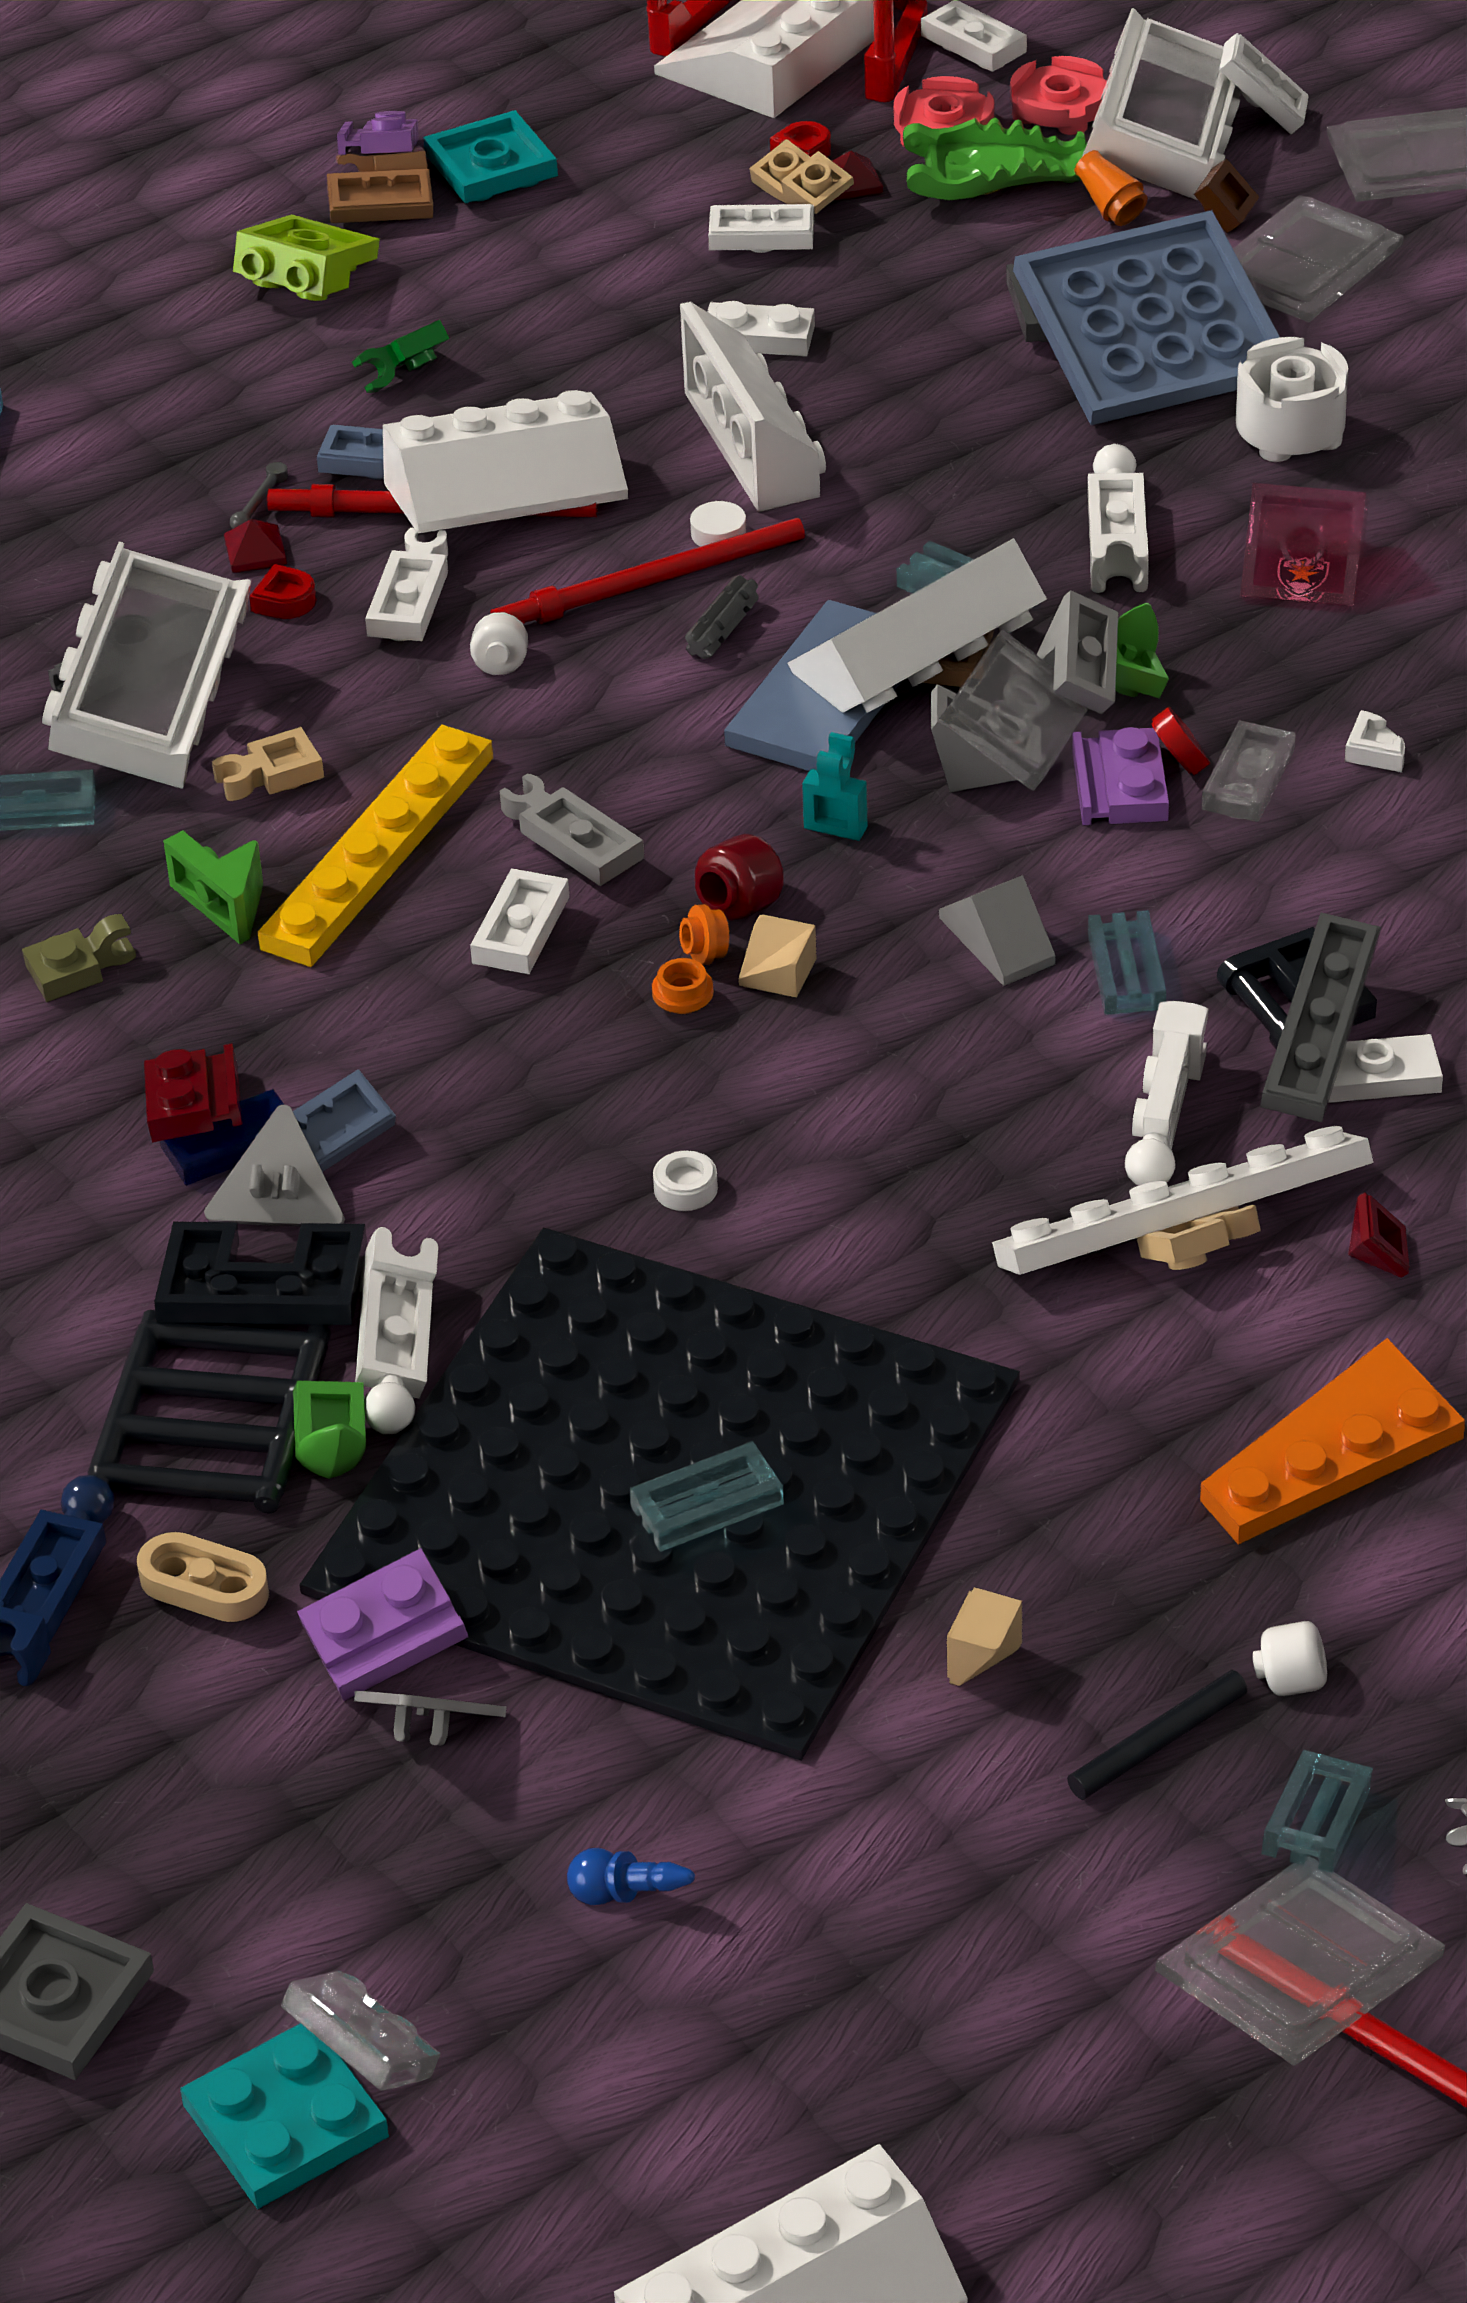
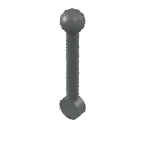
M273 462L266 466V479L244 509L231 516L229 523L232 529L250 520L267 496L268 489H272L276 483L287 480L288 469L286 464Z

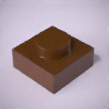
M1227 158L1210 170L1193 194L1202 204L1205 211H1213L1220 226L1226 233L1243 222L1259 199L1257 193Z

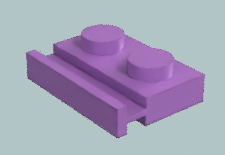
M384 111L375 113V118L367 121L363 129H353V122H345L337 133L338 155L346 154L351 146H361V154L412 152L419 140L418 119H406L404 111Z
M1128 727L1120 730L1099 731L1098 738H1082L1081 732H1072V753L1082 825H1091V818L1108 817L1109 824L1168 821L1169 800L1159 737L1154 728L1138 729Z
M421 1548L297 1611L306 1633L330 1677H332L343 1701L355 1696V1691H365L468 1638L463 1621L456 1613L450 1598Z

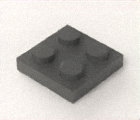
M25 1903L0 1937V2049L76 2081L154 1972L151 1953Z

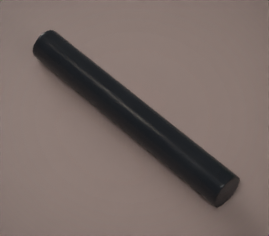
M1229 1670L1068 1775L1067 1781L1070 1789L1076 1797L1085 1800L1247 1693L1245 1680L1237 1671Z

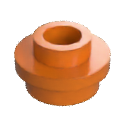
M705 904L692 906L688 917L683 918L680 924L681 947L685 954L691 955L693 960L700 962L702 965H710L714 959L724 958L729 948L728 922L723 911L719 909L711 910Z
M676 958L667 961L659 968L657 976L652 982V997L655 1003L662 1009L677 1014H688L705 1007L713 997L712 978L700 962L689 958Z

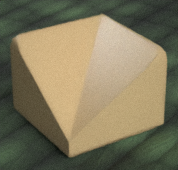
M759 915L754 924L739 975V986L797 998L817 959L815 925L768 915Z
M975 1587L972 1592L969 1591L947 1635V1677L950 1678V1684L961 1686L1019 1649L1022 1644L1021 1600Z

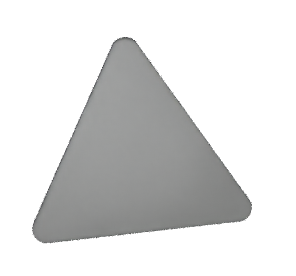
M279 1105L204 1210V1214L209 1222H237V1224L301 1227V1223L343 1224L345 1221V1217L291 1107L288 1105Z
M355 1691L354 1701L396 1706L394 1737L400 1742L410 1740L412 1707L417 1708L416 1715L429 1716V1709L434 1710L430 1743L438 1746L444 1745L448 1736L450 1711L506 1717L507 1708L506 1706L393 1693Z

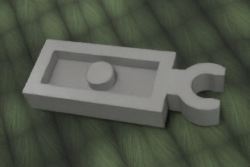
M527 773L522 777L524 795L514 794L507 788L500 790L501 810L507 817L520 820V831L522 834L599 886H602L644 859V844L641 838L564 787L550 795L545 792L544 783L539 777Z

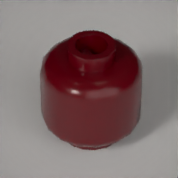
M751 834L734 836L710 847L699 857L695 867V889L698 898L702 904L709 906L711 910L719 909L723 911L726 919L729 921L746 918L769 907L779 898L784 886L783 867L779 856L770 844L761 837Z

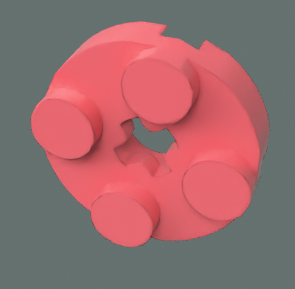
M1072 56L1052 57L1051 66H1042L1037 69L1036 60L1022 65L1014 72L1010 81L1013 119L1021 120L1022 124L1033 123L1040 126L1058 128L1061 133L1066 135H1076L1077 131L1084 133L1088 128V122L1094 121L1102 101L1100 99L1107 82L1103 78V69L1092 61Z
M938 76L922 80V89L915 90L909 94L908 85L894 99V126L900 133V141L903 147H905L903 130L907 125L913 123H920L932 129L953 127L974 118L982 125H986L992 118H995V103L991 93L988 91L986 97L979 93L978 83L960 77Z

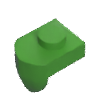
M1149 603L1139 605L1118 618L1115 691L1131 697L1142 693L1160 699L1169 678L1155 653L1158 643V623Z
M297 1381L293 1390L296 1459L306 1469L328 1479L350 1471L361 1461L366 1449L364 1383Z

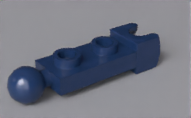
M94 1475L78 1476L66 1485L60 1502L64 1515L42 1509L39 1511L0 1579V1656L14 1655L21 1665V1669L17 1672L18 1683L22 1686L33 1684L51 1653L49 1642H51L106 1544L102 1523L112 1514L115 1499L107 1482Z

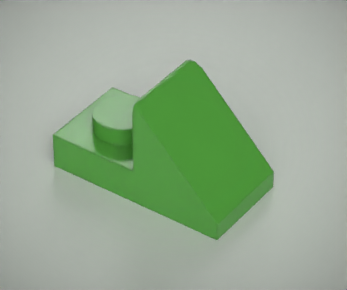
M183 830L164 840L170 886L238 944L249 940L263 888L258 842L256 840L250 841L219 858L210 847L201 846Z

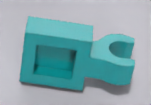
M831 732L828 738L829 751H819L816 764L817 770L810 769L802 782L804 829L860 841L868 827L867 781L850 777L855 753L854 737Z

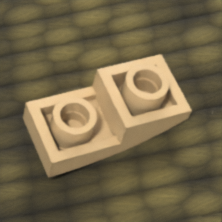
M787 139L749 168L752 182L762 190L786 204L814 205L815 214L854 184L853 177L822 153L817 151L810 157Z

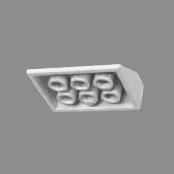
M741 0L654 65V71L658 76L775 118L874 41L873 0Z

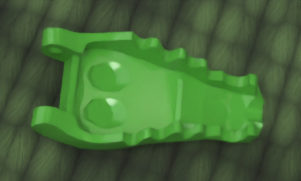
M974 118L953 127L932 129L920 123H913L907 125L903 130L904 146L909 152L924 157L925 165L915 164L908 169L907 187L918 195L944 200H957L990 194L1002 188L1044 181H1062L1066 183L1082 181L1075 174L1074 169L1083 156L1087 145L1086 137L1082 131H1077L1076 137L1070 141H1061L1056 135L1045 138L1040 126L1035 125L1031 130L1023 127L1022 121L1019 119L1015 120L1009 129L1003 128L997 118H992L986 125H982Z

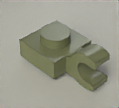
M122 914L110 915L99 921L87 938H84L80 930L76 928L22 949L25 965L46 1003L102 982L103 978L100 969L112 965L126 964L136 957V952L128 938L125 937L131 934V930Z

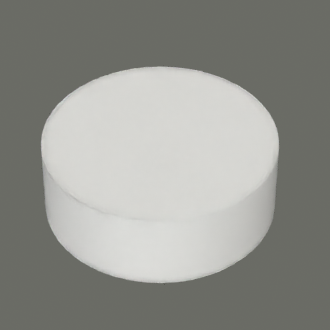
M725 501L708 502L697 507L690 517L691 537L700 547L746 533L745 512L734 503Z
M678 1151L664 1156L657 1162L653 1170L655 1197L665 1207L677 1211H692L706 1206L715 1198L718 1190L717 1169L714 1162L706 1155L695 1151Z

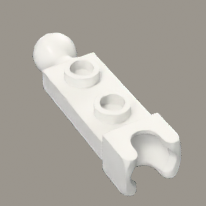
M1118 444L1107 445L1099 450L1093 462L1094 474H1088L1091 589L1096 593L1105 591L1106 581L1113 576L1129 578L1133 583V589L1137 592H1144L1148 588V537L1146 530L1143 473H1135L1137 464L1133 453L1127 447Z
M1180 1001L1159 1003L1153 1027V1054L1147 1057L1143 1078V1093H1147L1149 1096L1148 1099L1137 1098L1133 1115L1132 1135L1143 1137V1140L1133 1144L1125 1157L1127 1175L1138 1186L1156 1181L1168 1182L1174 1173L1175 1158L1171 1149L1188 1079L1200 1080L1207 1052V1043L1203 1041L1208 1019V1008Z
M385 1227L375 1230L362 1261L360 1280L362 1302L355 1382H363L365 1387L372 1388L364 1399L365 1421L371 1428L381 1434H397L406 1429L412 1422L416 1408L413 1397L420 1398L427 1382L433 1280L437 1274L438 1244L434 1239L426 1238L422 1241L418 1255L412 1257L404 1256L393 1248L392 1234Z

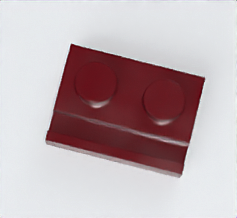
M233 1043L223 1045V1054L207 1057L205 1049L190 1052L184 1049H174L160 1054L155 1059L144 1061L146 1113L152 1143L214 1131V1122L227 1119L232 1120L233 1127L243 1125L238 1064Z

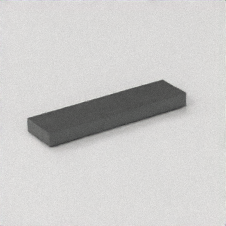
M1320 913L1262 1093L1261 1108L1323 1122L1379 942L1380 926Z

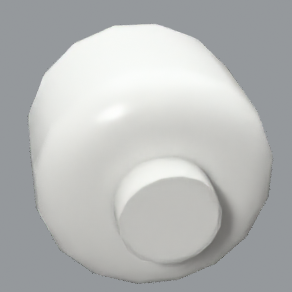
M500 612L484 616L476 624L470 642L471 656L476 666L483 672L491 675H506L514 672L523 663L526 656L528 633L523 623L513 615Z
M1301 1621L1273 1626L1263 1632L1261 1636V1650L1253 1651V1664L1257 1678H1266L1269 1688L1274 1694L1288 1696L1312 1692L1321 1689L1327 1681V1664L1324 1646L1319 1630L1312 1622Z

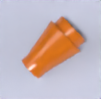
M1098 151L1088 152L1076 164L1075 174L1084 183L1105 221H1113L1117 226H1123L1133 221L1143 211L1148 201L1147 195L1143 192V184L1106 160Z

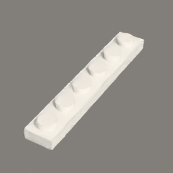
M1341 1126L1321 1128L1311 1131L1304 1136L1306 1144L1285 1150L1282 1144L1260 1147L1246 1154L1248 1162L1229 1168L1226 1167L1225 1163L1199 1166L1188 1172V1181L1169 1187L1166 1181L1142 1184L1129 1190L1131 1199L1109 1205L1108 1200L1104 1199L1085 1202L1070 1209L1072 1217L1050 1224L1049 1219L1038 1218L1018 1223L1010 1228L1012 1236L992 1242L997 1265L1000 1268L1021 1275L1135 1239L1151 1232L1160 1231L1372 1164L1374 1162L1368 1138L1344 1133Z

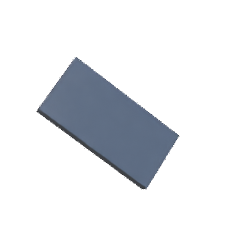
M827 600L725 728V746L810 771V769L817 770L816 764L819 751H829L828 738L831 732L852 736L856 742L884 704L867 713L861 703L842 713L794 675L787 663L876 613ZM901 682L892 686L893 689L896 690Z

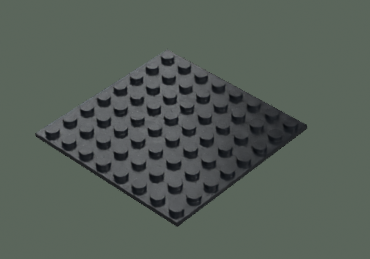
M543 1227L419 1408L412 1422L406 1427L299 1584L300 1592L320 1600L421 1548L467 1631L468 1638L454 1645L802 1761L1020 1381V1371Z

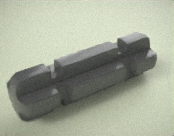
M741 575L731 579L698 619V622L685 635V639L688 642L686 650L691 656L697 654L702 659L712 657L721 646V643L726 640L759 599L756 592L758 584L755 580H746Z

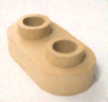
M180 1532L164 1533L147 1541L141 1547L137 1556L141 1587L147 1595L156 1600L217 1620L237 1622L251 1618L264 1608L269 1598L266 1569L258 1558L205 1539Z

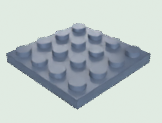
M1212 210L1015 256L1013 272L1090 425L1237 390L1238 366L1240 362L1243 364L1247 360V351L1263 341L1280 338Z

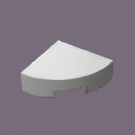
M1361 710L1346 744L1345 762L1402 773L1405 743L1402 737L1400 738V736H1397L1386 727L1387 721L1384 718Z

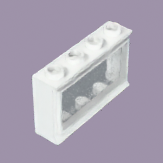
M1132 8L1114 52L1115 56L1109 70L1110 75L1100 99L1102 101L1092 125L1093 130L1083 156L1090 151L1096 150L1106 160L1131 176L1198 200L1193 194L1210 170L1225 159L1223 153L1233 129L1231 125L1240 104V88L1219 71L1224 46L1149 18L1145 20Z
M118 542L111 563L101 561L98 567L92 590L93 594L98 595L94 606L85 603L82 608L76 629V637L81 638L78 649L68 647L65 652L59 674V680L65 681L61 693L51 690L42 718V724L51 726L48 750L183 789L187 777L190 752L193 745L199 744L208 702H214L224 658H230L235 642L237 624H243L246 616L251 580L233 581L124 549V543Z

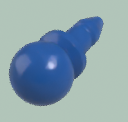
M589 1848L580 1852L573 1858L567 1871V1883L571 1893L577 1900L589 1905H601L614 1899L620 1903H628L635 1898L639 1891H656L657 1889L659 1891H673L691 1884L695 1880V1873L691 1869L675 1863L638 1862L634 1854L629 1851H618L613 1854L603 1848Z

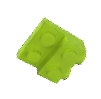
M291 214L237 231L233 272L242 274L245 278L252 280L253 284L260 287L280 288L285 286L290 291L295 292L300 298L322 301L326 300L329 294L349 288L350 271H355L357 265L377 259L380 239Z

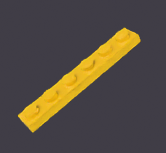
M441 725L258 931L260 950L312 967L493 759L492 740Z

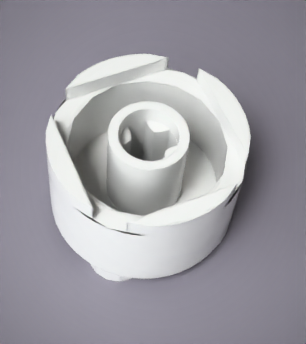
M1281 337L1266 340L1254 345L1247 351V360L1243 364L1240 362L1238 366L1236 427L1243 439L1259 448V454L1263 459L1271 462H1283L1289 459L1291 455L1308 454L1320 450H1333L1341 445L1345 429L1348 364L1343 355L1332 346L1322 342L1321 351L1304 347V338Z

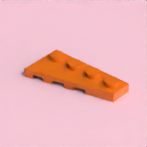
M1386 1338L1201 1482L1200 1502L1239 1545L1464 1439L1465 1420L1396 1346Z

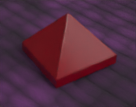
M851 150L832 161L850 174L854 180V184L835 198L834 201L883 192V185L869 158Z
M250 519L224 533V541L232 573L269 568L274 564L281 566L287 564L279 527L276 524Z
M1365 1192L1357 1197L1348 1255L1402 1278L1409 1274L1410 1268L1406 1226L1376 1199Z

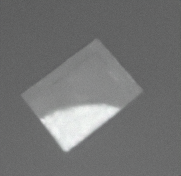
M1467 107L1345 122L1343 125L1327 127L1328 139L1356 202L1467 189Z
M1299 195L1234 247L1233 250L1262 304L1310 322L1402 246L1403 235L1316 199Z
M1306 1854L1159 1957L1156 1962L1155 1971L1290 2064L1296 2066L1443 1956L1445 1944Z

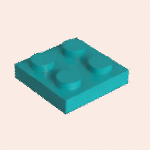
M516 110L423 137L427 158L464 203L484 201L493 195L519 187H532L538 184L539 181L558 176L557 158Z
M311 2018L180 2088L184 2108L257 2210L389 2137L387 2119Z

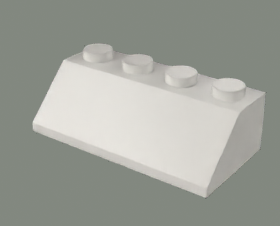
M692 302L680 304L685 394L757 511L762 512L820 497L819 474L826 471L823 449L818 441L812 442L807 435L805 423L800 412H793L789 407L782 384L780 382H773L762 353L755 354L742 333Z
M570 390L559 394L555 398L536 401L524 398L514 399L504 406L485 409L463 407L457 409L453 414L434 417L412 415L403 418L401 422L383 425L384 484L418 534L588 506L595 502L600 504L628 499V488L610 416L592 392Z
M1013 538L787 664L794 675L842 713L861 703L868 713L897 697L892 686L908 678L912 687L942 672L943 669L938 660L953 652L957 661H961L988 646L983 635L998 627L1001 634L1005 636L1029 623L1033 618L1028 610L1047 600Z
M880 2144L614 2291L615 2303H968L965 2291L922 2196Z

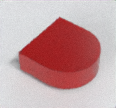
M795 122L770 137V152L787 139L810 157L817 151L826 157L831 153L830 131L817 122Z
M274 564L249 596L251 612L280 619H291L307 614L316 604L313 578L304 571Z
M1169 706L1152 718L1153 722L1151 724L1155 732L1189 774L1196 775L1211 764L1190 729Z

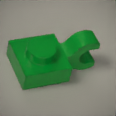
M438 320L402 336L384 347L365 350L352 361V364L356 368L364 363H371L377 368L378 379L364 387L367 393H375L393 380L395 368L405 364L408 371L412 372L436 360L437 356L434 350L446 342L449 337L441 320Z

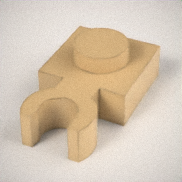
M302 727L247 743L248 755L229 754L212 761L214 779L216 783L223 782L227 801L243 799L250 795L254 788L263 785L271 795L324 778L322 759Z
M1249 1205L1241 1209L1236 1206L1173 1227L1138 1237L1137 1241L1141 1258L1167 1262L1169 1269L1181 1270L1205 1263L1207 1261L1206 1253L1230 1245L1229 1240L1255 1234L1261 1231L1255 1205Z

